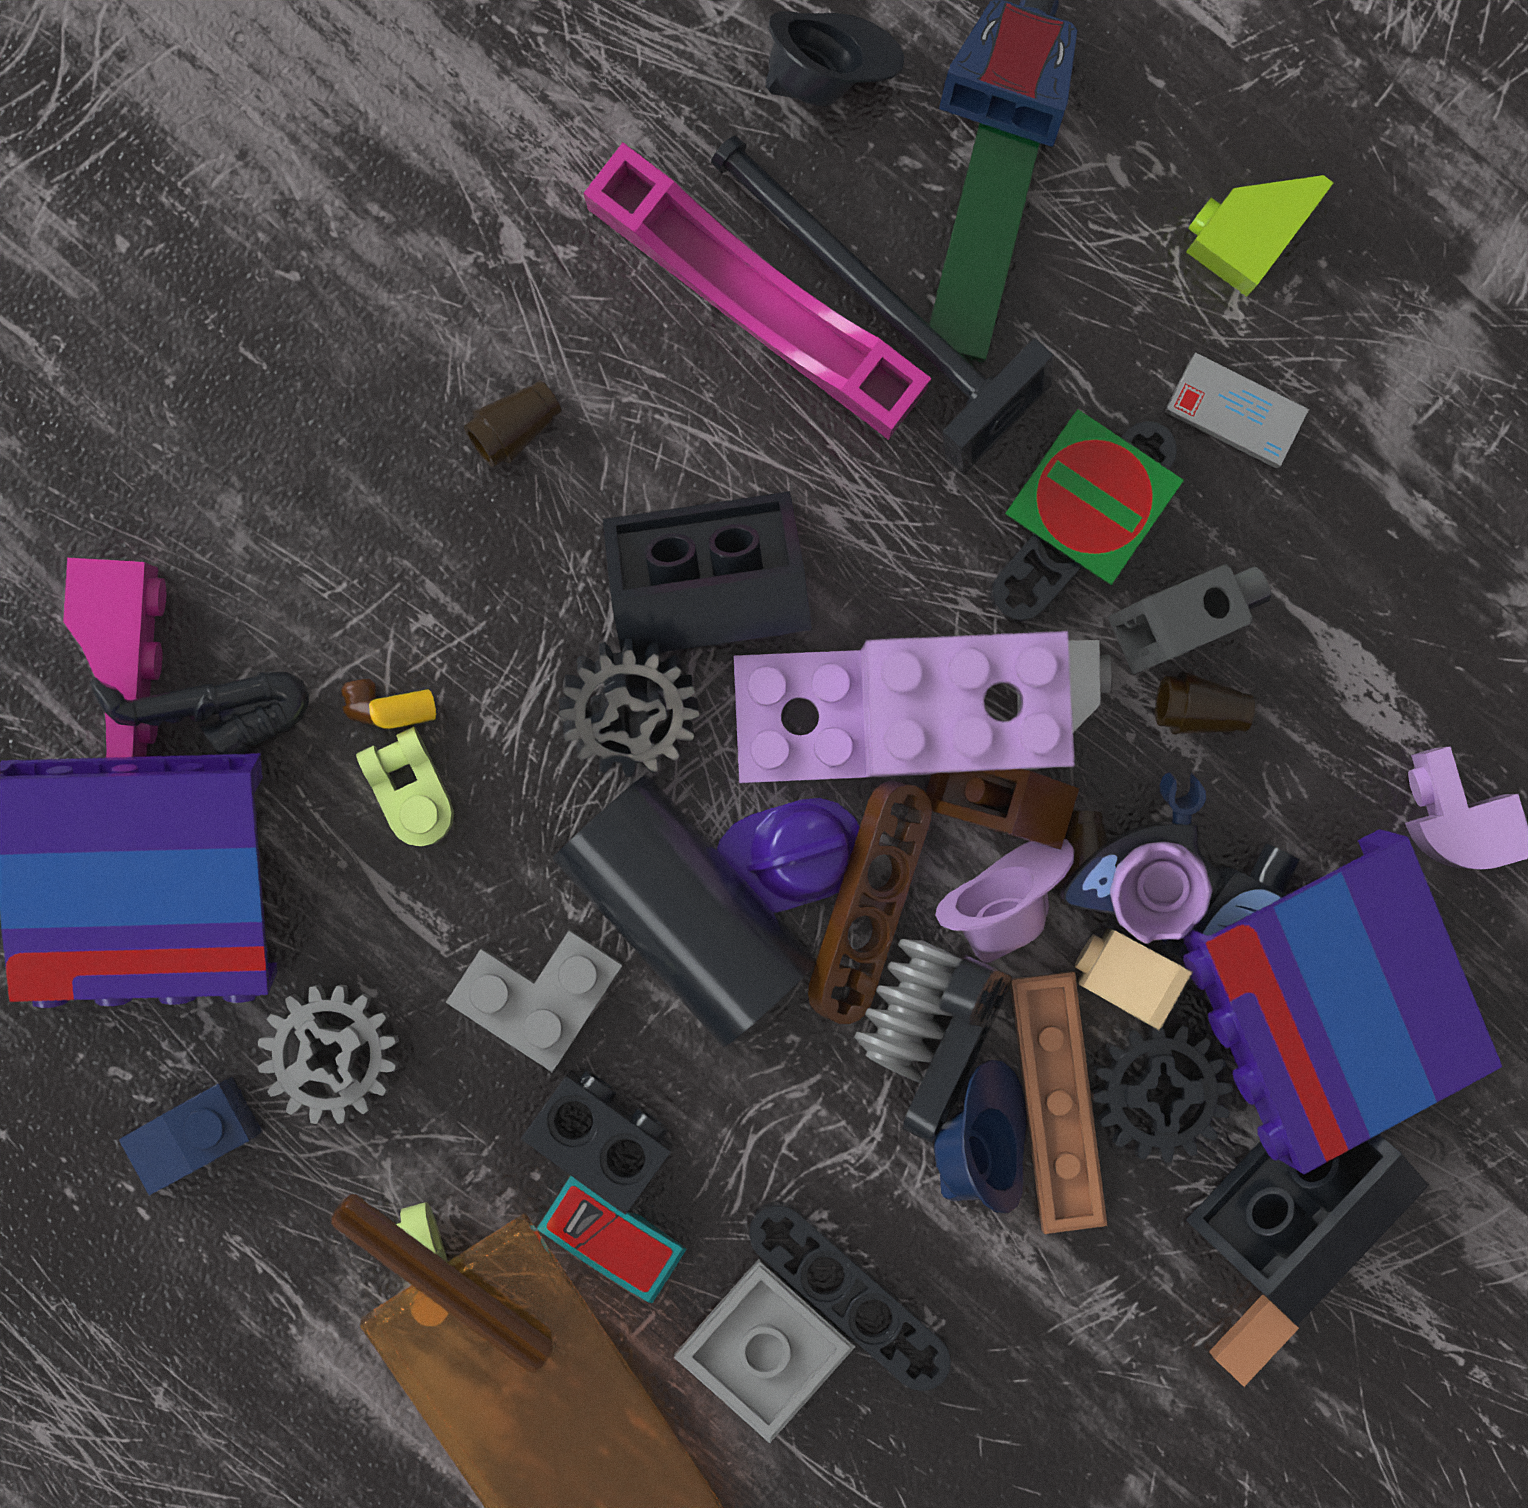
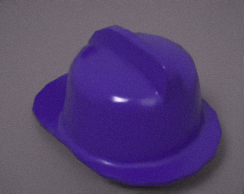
M822 798L802 799L751 814L732 824L720 839L717 851L773 912H781L830 897L839 892L860 827L854 816L838 803Z

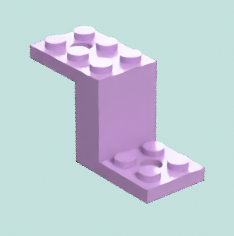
M1068 632L867 640L861 650L734 656L739 783L930 775L937 772L1074 766ZM994 684H1009L1020 694L1021 709L1017 716L1010 721L1000 722L994 720L987 714L984 708L985 693ZM799 698L813 703L819 715L816 728L809 734L801 736L788 732L781 721V712L784 706L789 701Z

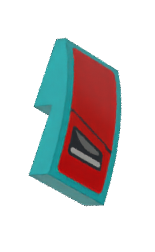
M572 1176L569 1177L537 1228L541 1233L590 1267L648 1303L654 1302L687 1250L639 1214L627 1212L624 1215Z

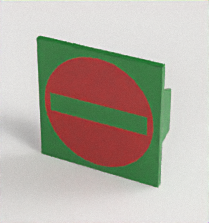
M1077 409L1005 515L1109 585H1112L1184 480Z

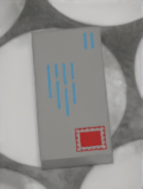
M1195 353L1191 357L1164 412L1275 468H1279L1309 409Z

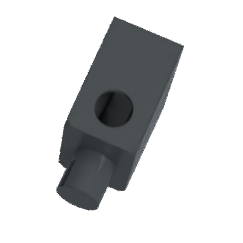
M1224 564L1142 599L1108 616V619L1132 674H1136L1253 623L1250 610L1269 602L1271 592L1265 576L1257 567H1251L1234 575L1232 569L1227 564Z

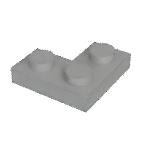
M569 930L535 982L482 948L446 1003L553 1072L623 966V963L574 931Z

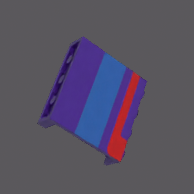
M261 754L1 760L0 920L9 1002L31 1001L34 1007L52 1008L66 1004L69 1000L94 999V1002L100 1006H118L132 1001L133 998H158L161 1003L177 1005L191 1002L197 997L223 996V999L227 1002L242 1003L253 1001L256 996L268 995L278 970L277 963H268L256 822L254 793L262 780Z
M1381 829L1358 840L1364 856L1210 936L1191 930L1183 937L1189 951L1183 957L1185 967L1188 971L1192 972L1190 977L1196 986L1201 990L1205 989L1214 1009L1208 1013L1210 1025L1222 1045L1226 1048L1230 1047L1238 1065V1068L1233 1070V1078L1244 1099L1249 1104L1255 1105L1263 1123L1257 1128V1132L1264 1149L1274 1161L1281 1160L1303 1174L1502 1068L1498 1054L1409 837Z

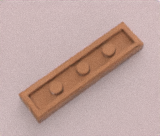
M1068 971L1013 978L1010 988L1041 1230L1044 1234L1107 1226L1075 972Z

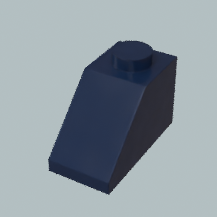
M231 1077L122 1137L119 1141L146 1191L151 1195L248 1142L263 1131L235 1080Z

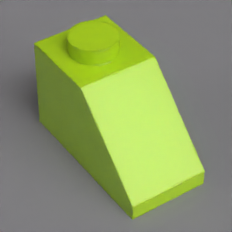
M1324 175L1233 188L1222 204L1211 197L1188 227L1190 231L1197 235V238L1186 252L1247 297L1333 185V182Z

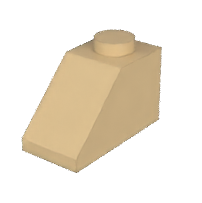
M1109 928L1106 929L1102 938L1095 934L1089 938L1075 963V968L1082 971L1076 982L1077 984L1160 1030L1192 972Z

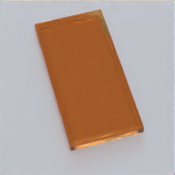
M526 1213L515 1218L447 1263L551 1340L553 1351L537 1372L530 1373L412 1285L361 1317V1329L485 1508H724Z

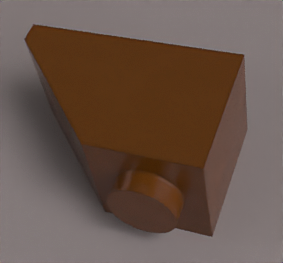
M1025 769L933 773L930 776L926 794L931 801L932 812L1061 850L1080 788Z

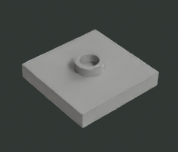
M759 1258L675 1352L674 1358L765 1440L771 1443L855 1348V1343Z

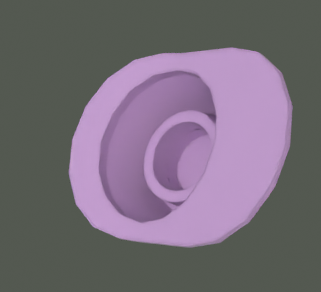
M1064 839L1061 850L1035 842L1025 843L1004 855L973 880L948 893L938 904L935 916L941 926L951 930L962 931L975 955L984 963L992 962L1027 945L1044 930L1049 910L1047 892L1065 877L1073 864L1075 850L1066 839Z

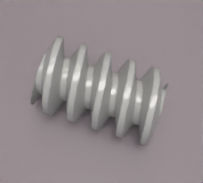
M901 939L898 945L911 958L909 964L889 963L888 970L900 981L898 987L878 986L876 992L887 1002L889 1007L887 1010L868 1008L865 1015L874 1023L878 1030L876 1033L856 1032L854 1038L867 1051L866 1056L869 1059L904 1077L921 1083L924 1077L911 1063L912 1061L931 1062L935 1055L922 1040L923 1038L942 1039L946 1032L933 1017L935 1014L952 1016L940 1010V1003L949 980L962 959L923 940Z

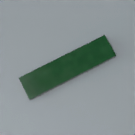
M979 123L929 325L964 358L985 363L1040 143Z

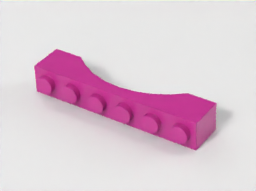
M622 142L583 193L590 212L888 440L926 392L931 381L927 374L881 339L836 313L777 271L717 222L672 179Z
M67 558L63 622L81 646L95 678L117 688L127 700L150 696L151 680L159 679L162 668L161 643L153 642L155 616H163L166 605V583L164 578H157L158 567L146 562ZM105 713L106 758L146 757L147 743L154 744L158 726L143 723L138 726L118 725Z

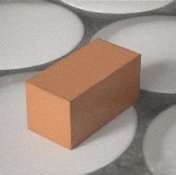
M1262 1295L1209 1353L1245 1387L1299 1328L1266 1296Z

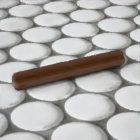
M350 1194L336 1208L331 1220L334 1228L526 1371L535 1373L548 1360L553 1351V1344L549 1338L358 1195Z

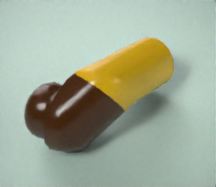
M367 678L347 682L341 690L346 705L341 707L346 716L352 721L392 729L436 719L435 702L429 689L377 699L376 685L373 680Z

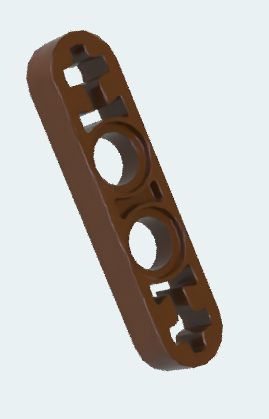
M889 781L881 784L873 791L868 800L818 954L817 963L809 982V1002L816 1013L838 1024H851L859 1021L872 1004L931 822L932 806L925 791L915 785L899 781ZM894 802L908 807V814L905 820L891 815V808ZM881 835L899 839L898 847L879 842ZM885 854L891 861V876L884 886L874 889L868 880V868L876 857ZM867 915L872 923V936L866 945L859 949H853L848 940L849 928L858 917ZM842 956L860 963L859 969L856 970L849 966L841 965ZM835 986L849 988L847 1000L831 998L833 988Z

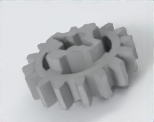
M320 984L309 987L308 1004L296 994L290 995L285 999L287 1008L291 1013L289 1016L277 1012L269 1015L267 1018L268 1022L278 1031L276 1036H265L259 1039L258 1046L272 1051V1059L260 1064L258 1070L260 1073L275 1072L278 1081L267 1092L270 1097L285 1091L291 1096L286 1108L288 1114H294L305 1105L310 1107V1123H319L323 1119L326 1110H331L337 1124L348 1120V1105L352 1104L356 1110L364 1114L372 1108L370 1098L367 1095L369 1091L382 1096L389 1091L390 1086L380 1075L381 1072H391L398 1069L399 1062L393 1058L386 1057L385 1049L398 1043L399 1038L398 1035H382L379 1027L390 1017L387 1011L371 1016L366 1011L372 996L365 993L352 1003L348 1001L347 985L340 984L336 986L331 998H326L325 991ZM318 1012H338L348 1016L355 1022L346 1028L329 1025L324 1016H320ZM294 1029H296L294 1033L300 1040L297 1061L289 1065L288 1045ZM319 1039L325 1045L336 1041L341 1046L343 1052L335 1058L339 1069L332 1062L322 1066L317 1061L316 1055L322 1051ZM368 1041L370 1046V1064L365 1077L362 1079L361 1076L363 1074L357 1067L360 1046ZM310 1080L328 1083L335 1093L338 1092L340 1095H320L308 1090L303 1085Z

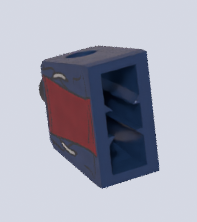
M1005 0L990 1L950 65L939 109L1054 147L1068 103L1077 37V28L1073 23L1055 17L1059 1L1021 0L1019 5Z

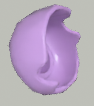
M1169 842L1149 843L1135 848L1116 867L1110 889L1112 903L1119 924L1144 943L1162 939L1176 940L1185 937L1207 913L1212 894L1211 883L1203 861L1184 846Z

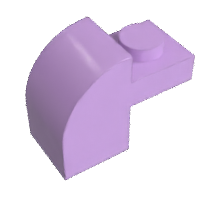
M1450 746L1434 748L1411 755L1415 769L1408 772L1411 791L1416 803L1420 807H1427L1429 816L1409 821L1405 824L1411 838L1425 854L1442 864L1468 869H1492L1528 859V825L1518 794H1502L1467 804Z

